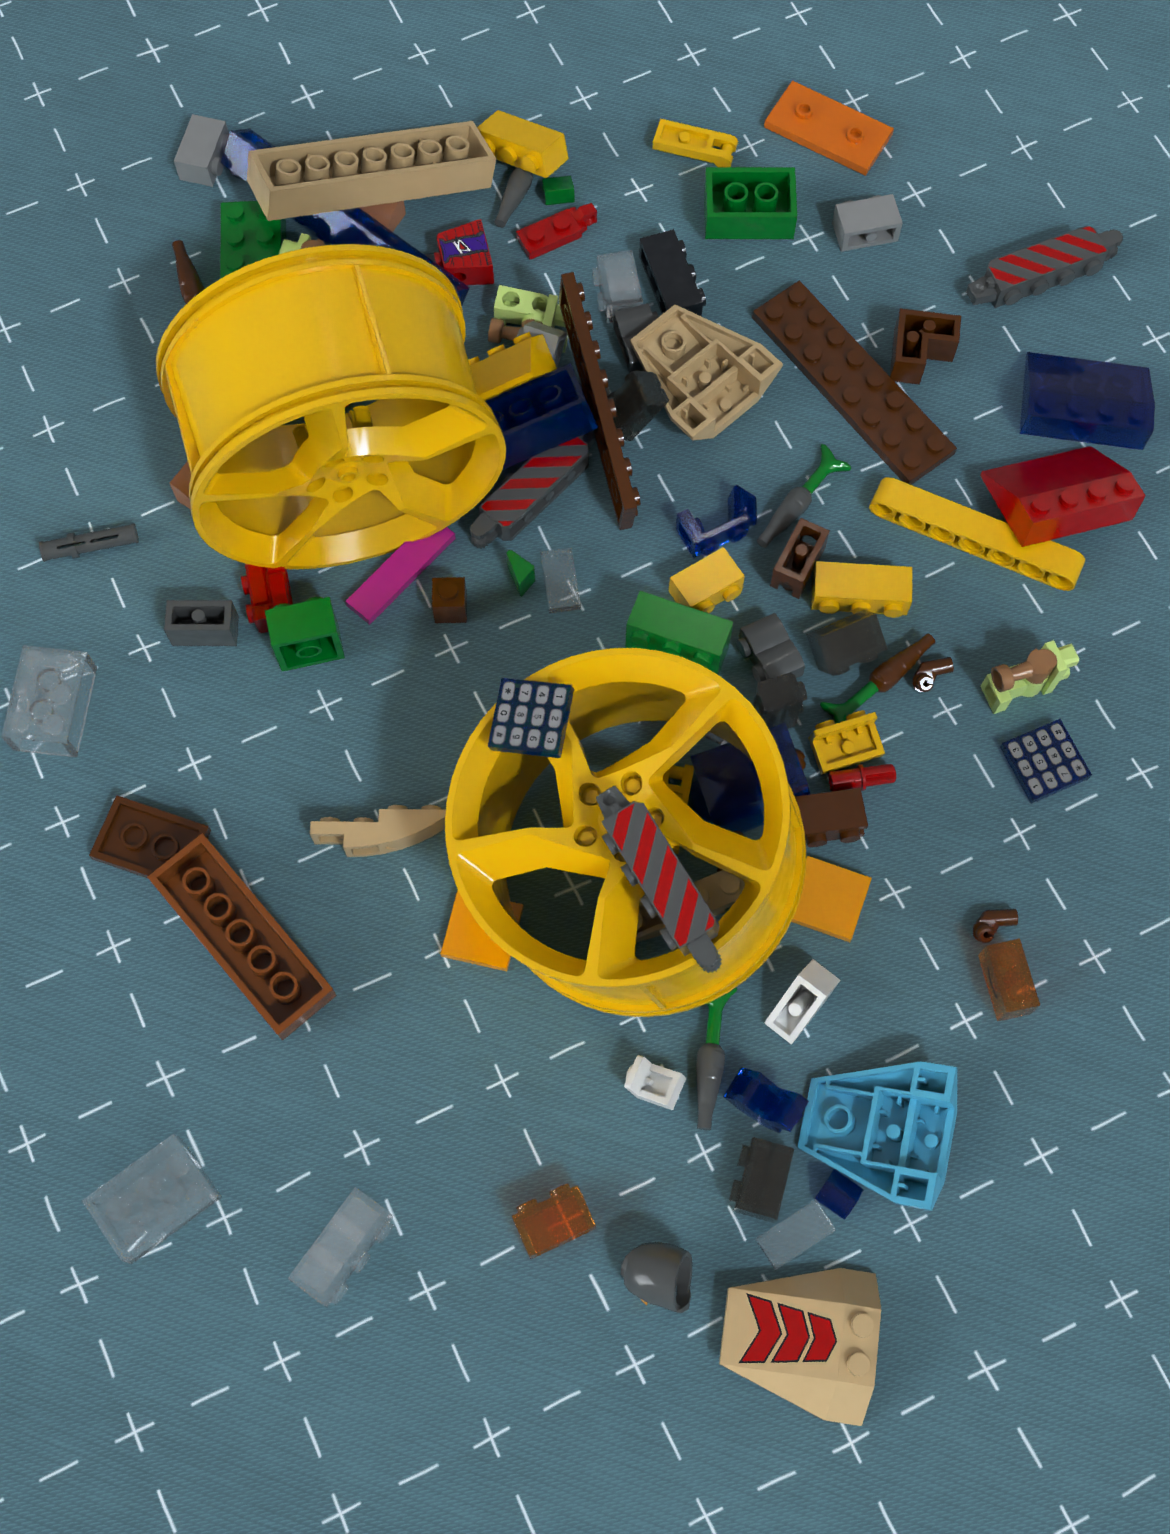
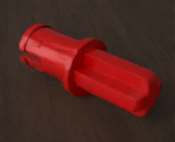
M860 764L857 768L829 771L830 790L833 792L861 788V791H864L868 786L894 783L896 781V770L892 764L863 767Z

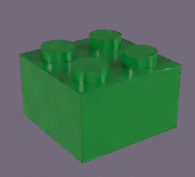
M311 597L302 603L292 605L284 603L274 606L273 609L265 610L271 646L282 672L345 658L340 630L330 597Z

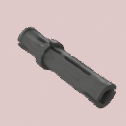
M132 523L131 525L75 535L74 532L68 533L67 537L39 542V549L42 560L45 562L67 556L78 558L82 553L139 543L135 523ZM119 536L118 538H113V539H108V540L93 542L94 540H99V539H104V538ZM84 542H85V544H83V545L71 546V547H67V548H62V549H60V547L69 546V545H75V544H79V543H84Z

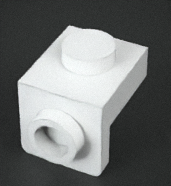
M637 1055L634 1064L627 1071L624 1087L638 1099L673 1110L686 1077L682 1073L652 1064L645 1057Z

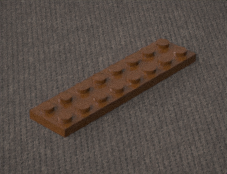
M574 272L561 274L559 306L595 434L619 529L624 530L632 528L634 518L638 516L637 506L641 505L637 487L632 488L629 477L632 476V466L629 457H623L621 447H624V437L621 428H616L613 420L616 417V407L613 398H607L605 388L609 387L605 369L600 370L597 359L601 358L600 348L597 340L592 341L590 330H593L590 312H584L582 302L585 301V294L582 283H576Z
M800 280L753 311L752 319L901 481L912 485L955 454L956 446L890 378Z

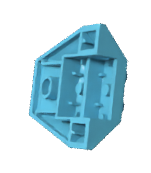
M920 1061L811 1078L797 1148L895 1204L932 1211L945 1183L957 1116V1067Z

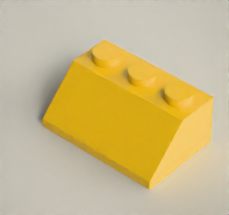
M530 332L514 338L513 342L515 345L507 349L502 344L488 350L487 354L489 357L481 361L478 356L469 359L468 362L477 395L486 402L557 370L543 334L532 337Z

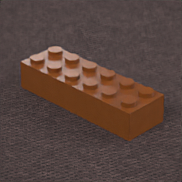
M203 833L147 876L282 1041L337 996L333 988Z

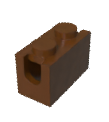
M800 518L773 569L770 586L778 589L779 585H782L785 590L793 591L792 596L799 599L813 573L816 561H819L826 548L830 530ZM807 535L817 541L815 546L804 542V536Z
M861 788L795 796L801 813L805 840L808 847L823 846L827 844V841L839 839L842 843H851L858 841L860 837L864 836V829L868 828Z

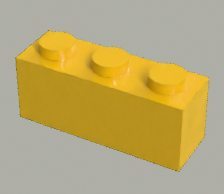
M497 110L477 127L496 160L538 176L548 178L569 159L564 133Z
M816 561L812 574L811 610H820V612L826 614H833L838 611L852 612L858 616L875 613L884 614L886 617L891 618L908 614L912 604V567Z

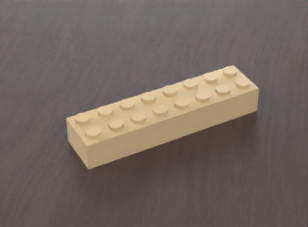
M467 121L251 150L248 154L247 182L267 220L272 221L491 188L496 157L475 123Z

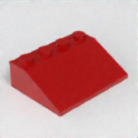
M1092 446L981 471L980 474L1021 547L1131 521L1146 496L1129 470Z

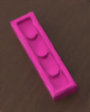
M446 527L430 537L412 542L405 541L345 601L346 606L370 625L456 539L455 533Z

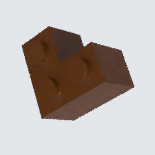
M900 308L894 329L890 378L895 382L920 385L927 359L953 362L960 340L961 316Z

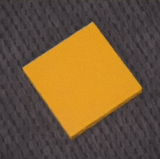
M807 855L803 890L796 913L791 922L850 943L872 878Z
M457 890L440 953L441 957L507 972L511 956L491 940L478 925ZM510 901L514 916L519 924L523 904Z

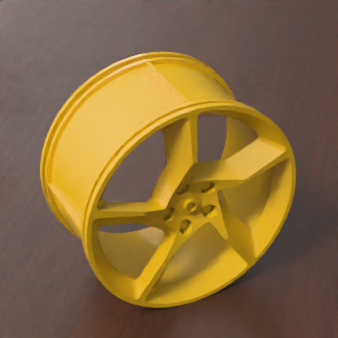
M360 244L308 247L271 256L244 266L208 286L178 312L168 325L159 343L156 355V374L165 402L171 413L178 420L191 471L189 499L195 529L209 547L230 559L266 568L282 566L285 569H316L351 564L392 553L405 541L412 542L430 537L460 519L487 495L503 470L506 459V444L502 430L491 407L476 393L464 346L466 333L460 298L454 285L446 275L427 261L392 248ZM377 400L366 406H356L353 408V411L350 410L345 414V407L348 404ZM300 417H303L305 423L283 425Z
M610 648L574 655L546 666L517 684L512 700L506 701L501 698L481 719L469 737L451 778L446 802L445 841L452 875L466 907L491 940L506 953L529 967L549 987L585 1007L621 1016L654 1017L680 1013L710 1003L746 981L764 964L786 934L796 913L806 873L805 830L801 813L788 783L784 762L775 739L753 705L734 686L704 666L683 657L658 650ZM524 683L532 685L531 698L526 703L518 700L520 687ZM540 685H546L550 689L548 700L545 704H537L535 701L537 689ZM557 687H564L567 690L565 703L562 706H555L552 702L554 691ZM502 703H507L511 706L507 722L497 721L498 709ZM519 705L528 707L527 718L524 724H516L514 722L516 707ZM535 707H543L545 709L544 721L541 726H533L531 724L532 713ZM552 709H560L562 711L561 724L558 728H550L548 725ZM668 721L654 738L641 748L599 772L590 770L580 740L601 730L625 723ZM497 725H504L507 729L505 740L502 744H494L492 742L494 728ZM514 727H521L524 730L522 743L519 746H511L509 743L511 731ZM531 729H538L541 732L537 748H529L526 744L528 733ZM548 731H556L558 733L557 744L554 750H546L544 748L545 736ZM708 732L731 743L744 753L755 766L764 804V827L760 839L753 840L704 821L663 781L664 773L677 763ZM551 763L555 770L564 828L529 827L511 831L516 813L526 793L536 778ZM616 786L629 803L634 801L645 804L671 848L681 846L695 857L744 881L743 891L730 909L718 921L720 925L718 936L711 940L722 959V965H720V969H717V972L707 973V971H703V968L700 967V964L697 963L691 953L684 956L679 948L661 956L645 960H639L635 956L640 898L643 897L645 892L639 883L635 886L630 884L621 869L626 864L620 852L613 855L602 838V835L606 834L607 830L601 822L604 820V816L596 799L599 794ZM548 867L605 878L597 900L587 960L558 952L541 943L520 927L510 904L507 877Z

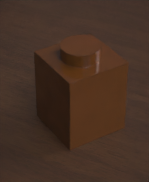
M465 577L432 578V610L435 623H467Z

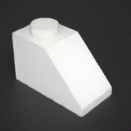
M812 959L798 974L764 1024L792 1045L841 980Z

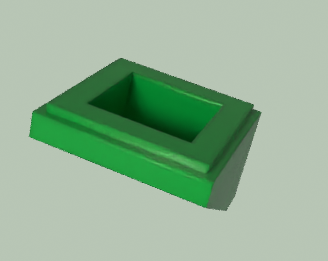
M571 176L542 179L545 205L575 202L574 185Z
M508 550L506 553L508 569L517 591L522 597L535 582L534 565L513 550Z

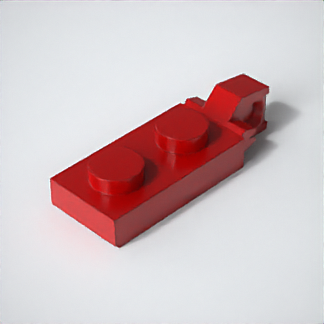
M592 203L580 206L578 209L576 207L565 209L516 231V238L529 260H532L582 238V233L588 230L587 227L597 223V210Z

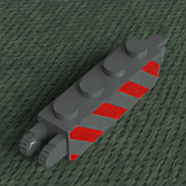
M1084 226L992 259L988 264L985 276L968 284L966 293L973 305L992 302L994 308L1005 304H1015L1021 298L1032 294L1035 296L1040 295L1047 289L1057 285H1067L1074 279L1084 275L1092 276L1102 269L1104 261L1115 257L1118 252L1117 246H1120L1123 241L1122 233L1118 230L1110 229V231L1098 234L1095 228Z
M585 419L572 429L565 425L558 433L553 432L538 452L529 454L521 468L515 473H509L494 493H488L482 499L479 505L480 516L470 525L471 541L474 547L485 548V546H488L487 544H490L497 537L503 541H512L589 467V449L596 441L590 421Z
M616 786L599 794L596 799L604 816V820L601 822L607 830V833L602 835V838L613 855L620 852L626 864L621 869L630 884L635 886L639 883L646 895L640 898L651 918L657 915L661 918L665 925V928L660 930L664 940L671 950L678 947L684 956L691 953L697 963L700 964V967L703 968V971H707V973L717 972V969H720V965H722V959L711 940L718 936L720 925L645 804L634 801L629 803Z

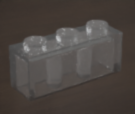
M355 1187L287 1279L321 1305L328 1307L331 1302L336 1305L346 1293L349 1286L345 1282L353 1271L358 1274L371 1257L367 1253L376 1240L381 1243L391 1231L393 1224L390 1221L393 1215Z

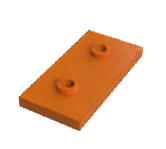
M793 80L764 123V128L865 176L890 140L894 131L893 127Z

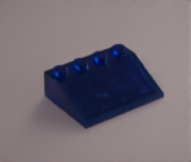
M1027 352L1020 434L1138 450L1144 449L1154 431L1155 401L1149 368Z

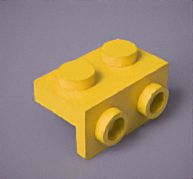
M865 710L857 711L846 716V721L835 724L834 720H828L815 726L816 730L811 733L808 739L821 775L829 773V771H835L875 759L885 754L874 723L878 719L876 712L866 714Z

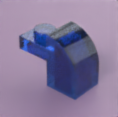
M743 1067L740 1068L723 1095L726 1100L741 1112L777 1133H780L782 1130L791 1132L794 1125L800 1121L802 1112L809 1102L799 1093L777 1087L761 1072Z

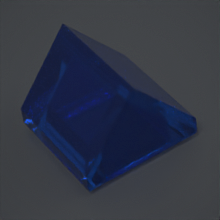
M739 485L734 486L728 497V526L757 525L756 496Z
M833 1169L814 1199L845 1220L858 1202L864 1189Z

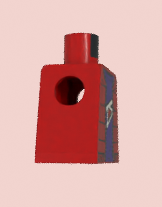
M481 219L438 233L436 236L438 252L422 255L423 260L432 264L437 269L443 270V274L446 275L454 286L494 284L493 264Z

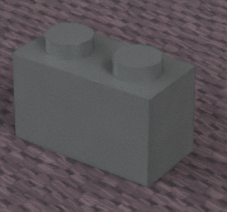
M167 600L164 631L172 646H237L239 616L232 600Z

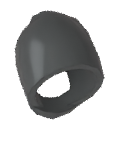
M650 1242L642 1243L625 1256L621 1264V1275L624 1277V1285L630 1293L640 1298L645 1305L650 1303L677 1313H683L689 1309L693 1262L692 1255L687 1250L674 1244Z

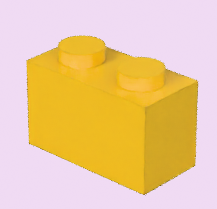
M722 547L671 576L669 580V593L676 603L710 613L717 604L724 600L730 602L741 594L745 576L726 549Z

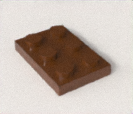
M116 795L89 856L92 860L147 878V876L203 833L208 839L211 829L207 825Z

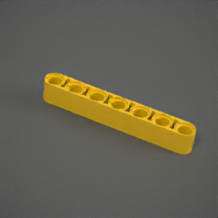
M885 477L880 481L869 505L871 512L884 520L1059 590L1070 591L1075 588L1085 563V557L1080 552L1051 540L1021 547L1008 523L895 478Z

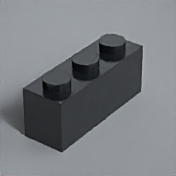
M674 229L640 238L639 258L661 314L665 313L673 305H678L702 317L703 306H706L705 294L702 288H697L695 269L692 264L688 265L685 244L683 240L678 241Z

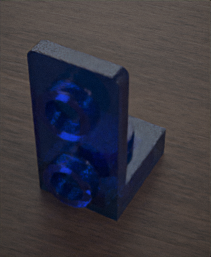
M689 509L677 513L676 530L692 557L695 558L702 554L704 556L710 555L719 546L730 541L735 543L743 539L749 532L751 519L748 514H745L705 533L698 517L693 518Z

